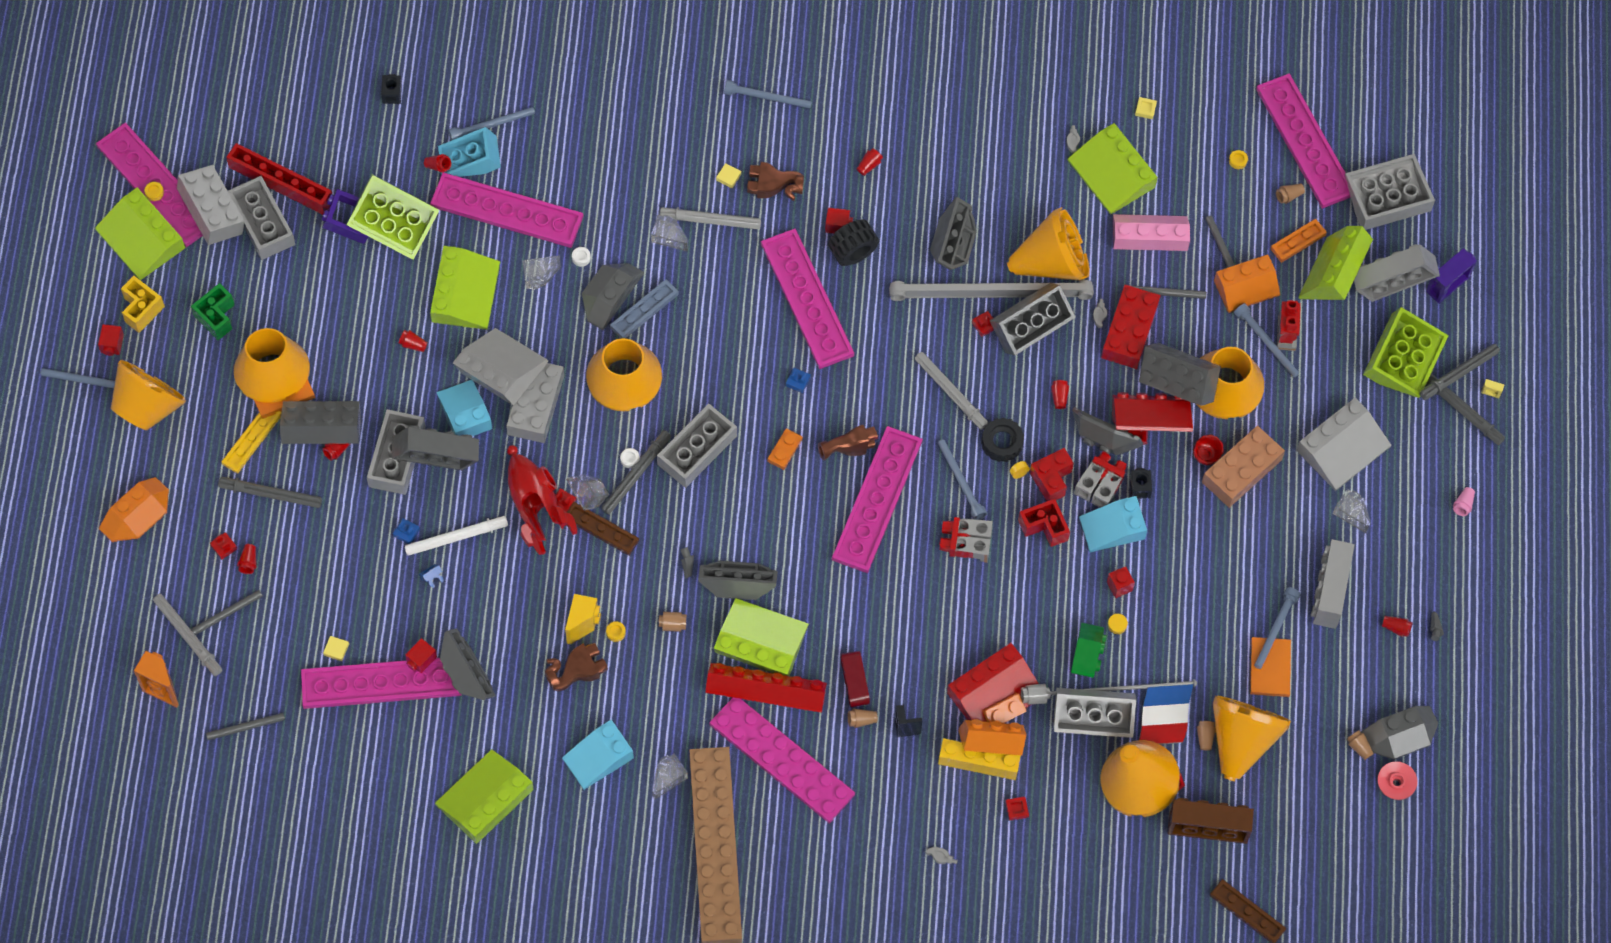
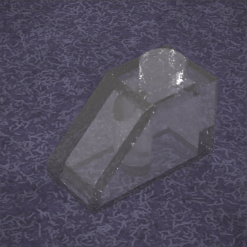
M657 215L651 233V242L688 251V239L676 219L668 215Z
M560 255L522 260L526 289H539L545 286L561 268Z
M582 474L567 477L566 479L583 510L598 508L609 495L599 478Z
M1347 489L1335 506L1333 514L1367 533L1371 522L1364 498L1356 491Z
M675 754L664 756L657 764L652 789L654 799H657L688 779L687 770Z

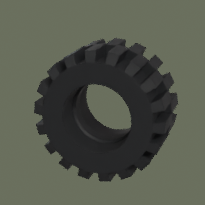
M864 219L844 225L828 241V247L841 266H849L862 261L879 244V238L868 221Z

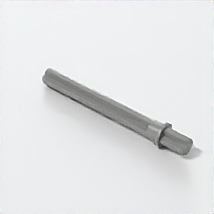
M665 207L660 209V218L672 219L675 222L681 220L760 229L761 227L760 218L679 209V207L677 209Z
M924 352L918 353L915 357L916 362L968 416L967 419L969 421L972 420L980 430H983L989 422L980 413V409H976Z
M162 594L153 598L154 603L202 661L201 665L206 666L213 676H218L222 672V668L216 662L215 655L210 654Z

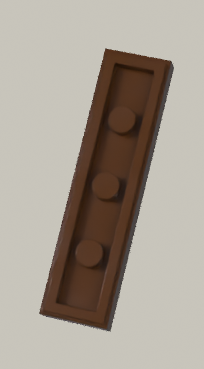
M573 502L566 512L574 517L577 527L630 556L640 541L635 535L576 502Z
M1223 879L1210 893V897L1270 943H1276L1287 929Z

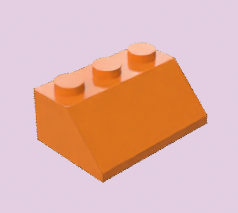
M1268 254L1217 271L1214 278V283L1228 313L1235 311L1244 303L1250 306L1280 296L1276 270Z
M145 651L134 669L142 691L177 708L179 703L163 657L156 652L150 653Z
M974 719L972 721L965 720L959 727L958 732L964 751L1021 756L1023 754L1026 740V732L1023 725L1018 723L1005 724L998 721L982 722Z

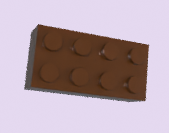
M1186 798L1174 799L1169 813L1168 835L1247 844L1252 833L1254 809L1246 805L1234 807L1229 806L1227 803L1209 804L1208 801L1204 800L1192 802Z

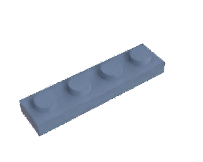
M665 279L611 323L610 328L620 338L628 337L677 297L679 291Z

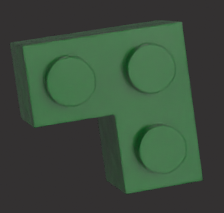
M219 283L191 305L193 316L217 340H220L232 330L230 319L224 313L235 304L232 295Z
M1081 622L1071 673L1094 678L1095 671L1099 672L1102 660H1098L1099 654L1104 652L1107 635L1103 634L1104 627Z

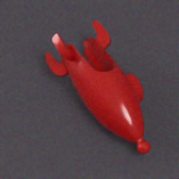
M511 445L507 448V453L511 456L508 466V487L512 500L525 522L521 526L520 534L528 547L534 546L539 555H544L546 551L542 540H546L537 517L541 508L545 506L553 523L559 524L562 529L566 525L572 535L577 534V525L574 517L570 513H564L562 507L559 506L554 493L557 485L550 472L544 466L539 468L527 457L517 454L518 448Z

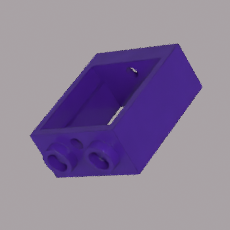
M339 189L336 190L334 195L330 194L327 204L330 205L329 209L324 211L321 219L324 221L322 228L364 244L369 236L332 219L338 201L355 207L359 197Z
M1464 248L1438 269L1440 276L1429 281L1426 292L1440 304L1471 277L1477 262L1471 252H1467Z

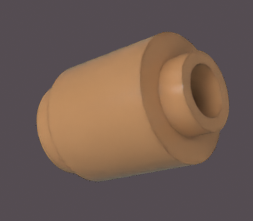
M663 611V615H659V627H662V631L681 632V630H686L687 614Z

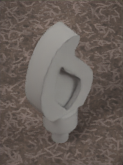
M1075 125L1071 126L1066 142L1069 151L1073 154L1077 151L1076 148L1080 143V136L1077 133V129H1075Z
M1103 299L1099 300L1093 312V320L1098 328H1102V322L1107 317V310Z
M932 847L926 851V855H931L938 864H957L958 862L943 848Z

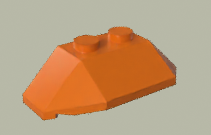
M156 477L138 482L110 507L99 530L111 542L139 539L167 513L169 489Z

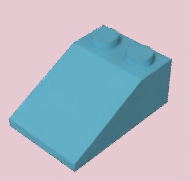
M486 127L438 146L439 155L445 154L451 159V167L444 173L464 177L486 174L501 168L497 136Z
M473 380L437 392L451 430L455 435L475 436L492 429L491 418Z
M1136 496L1117 500L1079 516L1089 552L1132 543L1146 538L1147 528Z
M610 720L590 733L564 755L562 759L583 790L634 759L632 748L613 721Z

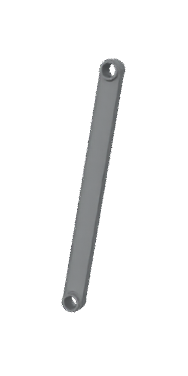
M1081 280L1078 283H1054L1061 286L1066 297H1078L1081 300H1089L1094 294V288L1090 280ZM895 281L890 284L889 294L893 301H902L905 298L1028 297L1049 283L905 284L902 281Z

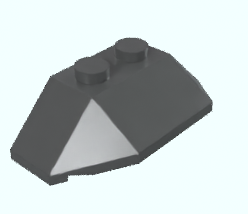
M958 197L954 198L939 218L930 248L935 261L949 270L968 264L977 233L975 220L971 212L973 211L972 205Z
M629 263L602 265L582 292L587 322L604 330L640 281L644 272Z
M1076 407L1072 409L1079 434L1086 445L1090 447L1095 445L1099 447L1101 452L1114 455L1142 447L1143 442L1140 437L1125 430H1116L1114 425Z
M717 561L708 565H700L698 581L716 597L757 600L776 587L778 571L771 570L769 567L759 563Z
M457 628L447 630L444 633L440 660L444 671L449 674L454 688L460 694L481 700L495 697L496 695L490 680L471 647L460 635Z
M1414 706L1378 720L1361 731V733L1365 734L1373 753L1397 759L1429 747L1437 729L1438 721L1430 706Z

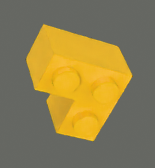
M135 276L121 288L124 299L131 303L122 312L124 321L140 333L165 307L162 297Z

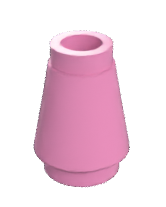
M1466 487L1454 502L1453 510L1456 514L1467 516L1472 511L1475 495L1474 489Z

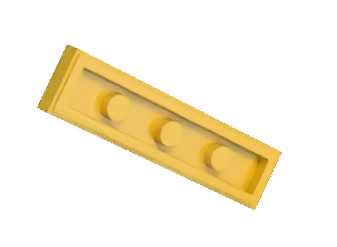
M275 412L276 414L264 419L258 413L221 461L222 465L238 474L279 421L281 412Z

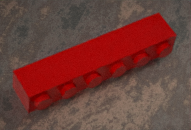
M237 143L226 158L230 169L252 180L262 176L268 188L322 215L325 210L328 211L330 205L327 204L330 194H332V190Z
M711 663L708 670L705 693L822 713L827 683L820 680L802 679L799 676L791 677L780 673H767L762 670L744 669L740 666L732 667L722 663Z

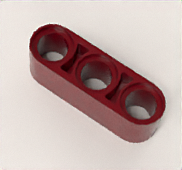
M860 651L840 654L850 708L869 705L870 697Z

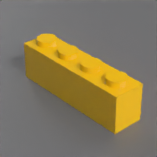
M943 738L938 764L1016 780L1021 755L964 751L962 742Z

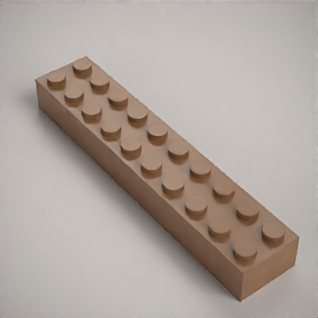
M729 747L690 749L701 943H742Z

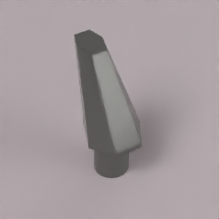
M688 547L681 549L684 558L681 562L685 579L692 576L694 555H690Z
M1434 611L1431 614V639L1438 641L1444 635L1439 616Z

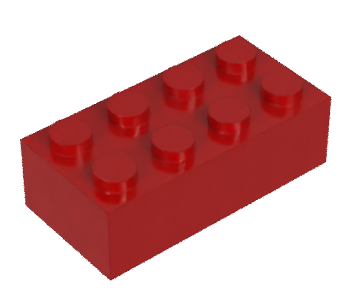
M1124 285L1103 347L1102 359L1138 369L1161 295Z

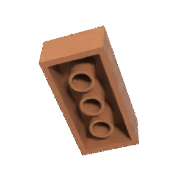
M1257 425L1204 473L1202 483L1230 508L1282 461L1285 450Z

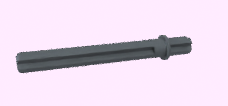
M1497 344L1490 345L1441 378L1431 381L1427 387L1421 390L1420 396L1423 400H1427L1435 394L1439 395L1441 390L1497 355L1500 348Z
M1431 373L1426 384L1429 385L1431 381H1436L1438 378ZM1448 387L1441 390L1439 395L1482 431L1484 437H1489L1497 445L1504 442L1505 436L1494 428V424L1491 425Z
M663 430L655 441H651L647 451L603 504L602 510L606 514H611L655 457L663 450V447L671 439L670 433Z
M220 477L218 483L220 488L233 490L234 493H248L320 508L322 505V498L318 496L241 481L239 478L235 480Z

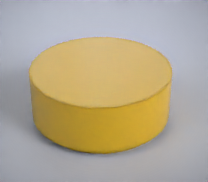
M1235 150L1230 154L1229 164L1234 169H1243L1247 165L1248 156L1244 151Z
M150 182L144 189L145 195L150 201H158L164 195L163 187L158 182Z
M1020 461L1011 467L1010 473L1014 479H1018L1026 475L1030 468L1025 461Z
M1114 614L1109 618L1108 628L1112 633L1122 634L1127 629L1128 621L1124 615Z
M618 621L611 622L606 628L607 638L613 642L623 640L626 635L625 626Z

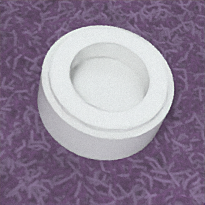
M578 247L572 252V261L575 265L583 267L589 264L591 255L587 248Z
M627 448L621 453L620 459L624 467L633 468L640 457L638 451L633 448Z

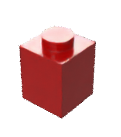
M828 208L825 233L834 234L844 225L853 222V217H850V210Z
M102 324L98 342L101 353L108 356L120 355L124 337L121 326Z
M1126 566L1109 573L1107 578V584L1115 598L1133 591L1135 582Z
M421 638L405 654L406 664L413 671L417 670L422 673L437 658L436 650Z

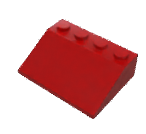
M1118 392L1117 395L1112 396L1111 417L1116 430L1193 432L1190 401L1177 396H1167L1164 393L1148 396L1147 393L1129 395L1126 392Z
M1010 643L948 684L947 694L967 720L977 719L987 722L983 710L1016 693L1021 698V687L1039 683L1024 658L1014 645ZM1023 703L1025 709L1031 706L1027 705V703Z

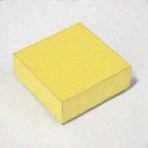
M1139 97L1135 116L1153 119L1157 101Z
M725 163L717 175L716 181L733 188L741 176V171Z
M1486 379L1481 393L1500 398L1504 384Z
M330 636L323 655L343 661L349 642Z

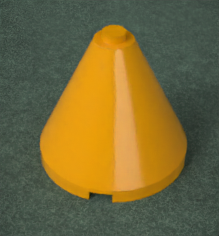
M1062 207L1053 210L1009 257V262H1007L1009 271L1015 275L1083 280L1088 278L1090 274L1088 257L1086 253L1083 254L1081 247L1083 241L1069 213L1065 209L1062 210Z
M1215 695L1213 710L1221 773L1224 774L1223 778L1234 782L1235 779H1240L1288 730L1291 721L1273 712L1256 708L1253 705Z
M1147 740L1132 741L1115 749L1106 759L1101 771V787L1109 804L1118 812L1127 816L1142 815L1143 817H1148L1161 812L1174 800L1179 790L1180 770L1174 756L1164 746Z

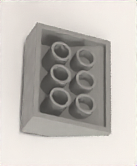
M1415 154L1345 173L1356 217L1360 226H1363L1365 230L1432 211L1435 199Z
M495 328L465 347L453 364L463 375L514 406L548 363V360Z
M1355 397L1299 441L1296 451L1336 491L1389 449L1391 444L1370 412Z

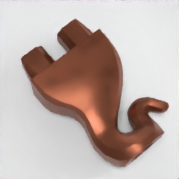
M761 162L760 165H750L749 177L759 178V180H748L747 193L757 194V198H770L785 188V194L792 201H795V196L792 192L802 194L804 175L797 171H779L766 162Z
M860 425L830 441L819 442L818 451L822 460H826L836 451L849 456L866 455L867 449L875 447L874 440L877 439L878 435L874 426L865 428L864 425Z
M583 643L572 650L567 658L563 675L560 678L556 675L561 668L560 660L556 658L546 660L548 664H552L545 670V675L554 691H563L579 680H597L600 678V674L608 670V666L603 658L596 662L592 660L593 657L600 654L595 643L587 646Z

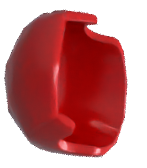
M1214 435L1200 437L1193 447L1194 458L1206 466L1216 463L1224 452L1223 443Z

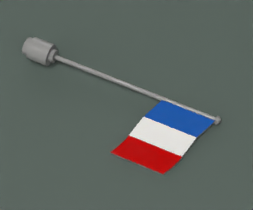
M1193 679L1188 682L1082 690L1117 691L1147 688L1142 707L1139 740L1152 741L1158 744H1173L1184 741L1188 727L1189 701L1192 689L1197 685V681ZM1045 684L1021 687V700L1023 703H1027V705L1046 704L1047 699H1050L1051 695H1056V691H1050V688H1046Z

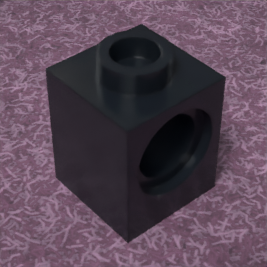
M395 74L382 75L381 97L383 104H401V76Z
M1144 468L1131 470V497L1136 496L1137 499L1151 498V470ZM1141 480L1144 481L1145 484L1140 485L1136 481Z

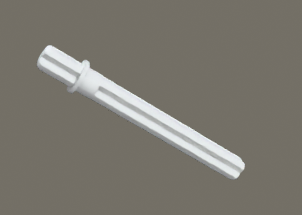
M505 516L491 520L487 518V521L405 545L406 554L412 555L479 534L493 533V530L508 526L507 518Z

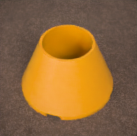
M272 328L259 329L253 332L247 338L234 364L235 382L242 390V393L255 401L264 403L286 400V397L295 392L297 393L306 383L310 373V363L304 349L280 331ZM268 355H279L278 358L269 362L259 361Z
M621 338L608 343L593 355L587 367L586 380L591 395L601 405L616 411H630V409L645 406L656 396L662 382V369L657 357L651 350L633 340ZM619 360H630L639 365L634 372L626 375L616 374L608 369L611 364Z
M1225 347L1211 351L1200 358L1219 365L1221 368L1233 369L1240 373L1244 379L1237 383H1228L1218 378L1214 402L1203 406L1197 405L1202 411L1220 419L1240 418L1249 414L1258 406L1264 393V378L1258 365L1245 351L1237 347Z
M120 360L117 366L111 410L143 430H148L185 404V397L155 376H150L144 372L145 370L136 365Z

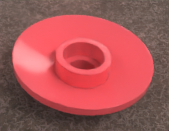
M1388 763L1382 767L1378 774L1380 790L1391 799H1406L1417 788L1416 773L1405 763ZM1393 781H1398L1400 785L1395 786L1393 784Z

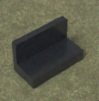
M897 705L894 718L897 738L920 735L922 718L906 719L904 705Z

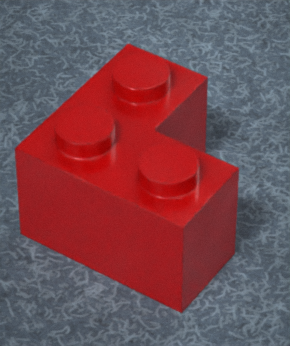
M1065 448L1031 464L1030 475L1046 501L1058 500L1066 494L1067 486L1061 477L1072 473L1074 462Z
M1055 499L1019 512L1018 522L1025 537L1044 531L1050 547L1069 540L1070 530Z

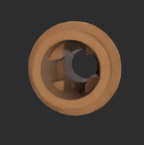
M1301 183L1280 186L1276 190V197L1280 203L1287 204L1304 194L1305 189Z
M854 708L852 711H848V725L854 728L877 723L878 721L876 711Z
M1199 722L1197 733L1200 750H1212L1216 732L1214 722Z
M1360 730L1347 738L1348 745L1364 760L1374 754L1365 734L1361 733Z

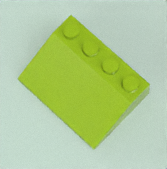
M1115 123L1098 132L1068 158V162L1110 215L1156 187L1158 177Z
M371 174L346 225L414 260L439 209Z
M138 187L125 195L95 227V230L139 280L145 278L185 249L182 237Z
M1346 226L1326 238L1298 296L1299 299L1345 300L1373 241V238L1363 226Z
M443 246L430 311L432 323L488 330L500 261L463 248Z
M1400 307L1391 314L1363 375L1379 385L1419 398V393L1425 388L1449 335Z
M735 598L720 630L714 651L717 654L771 673L790 676L809 624Z
M491 749L438 799L435 805L477 844L534 790L533 782L517 767Z

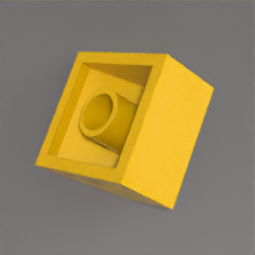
M574 594L565 629L567 644H572L594 631L595 625L600 623L601 613L597 598Z

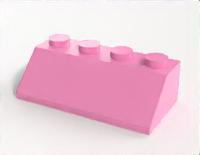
M1113 214V249L1188 251L1190 224L1187 216Z

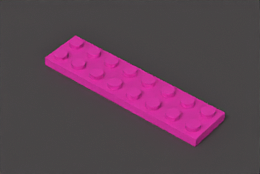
M1290 73L1258 85L1256 90L1321 208L1323 209L1351 198L1345 172Z
M126 122L96 143L97 148L134 189L138 187L145 195L144 189L148 183L158 182L162 185L164 190L163 197L158 201L150 202L182 237L186 248L203 236L177 190L178 180Z
M444 172L430 205L439 210L570 248L573 246L584 217L583 213Z
M796 229L761 241V246L818 368L822 369L854 357V351Z
M889 426L886 427L834 551L832 561L865 573L869 572L923 442L922 438Z
M436 658L422 673L410 669L406 664L407 661L301 669L303 709L461 696V694L454 688L449 674L444 671L440 658Z
M732 698L710 721L709 724L712 728L829 824L855 796V792L742 699Z

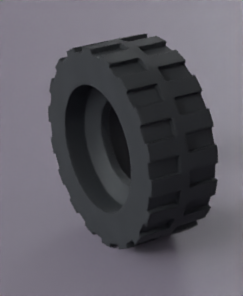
M994 419L984 428L981 440L982 449L990 459L997 460V462H1008L1017 457L1020 451H1022L1024 433L1021 426L1019 427L1018 423L1012 421V419ZM998 432L1010 434L1012 437L1011 445L1007 448L997 447L993 441L995 434Z

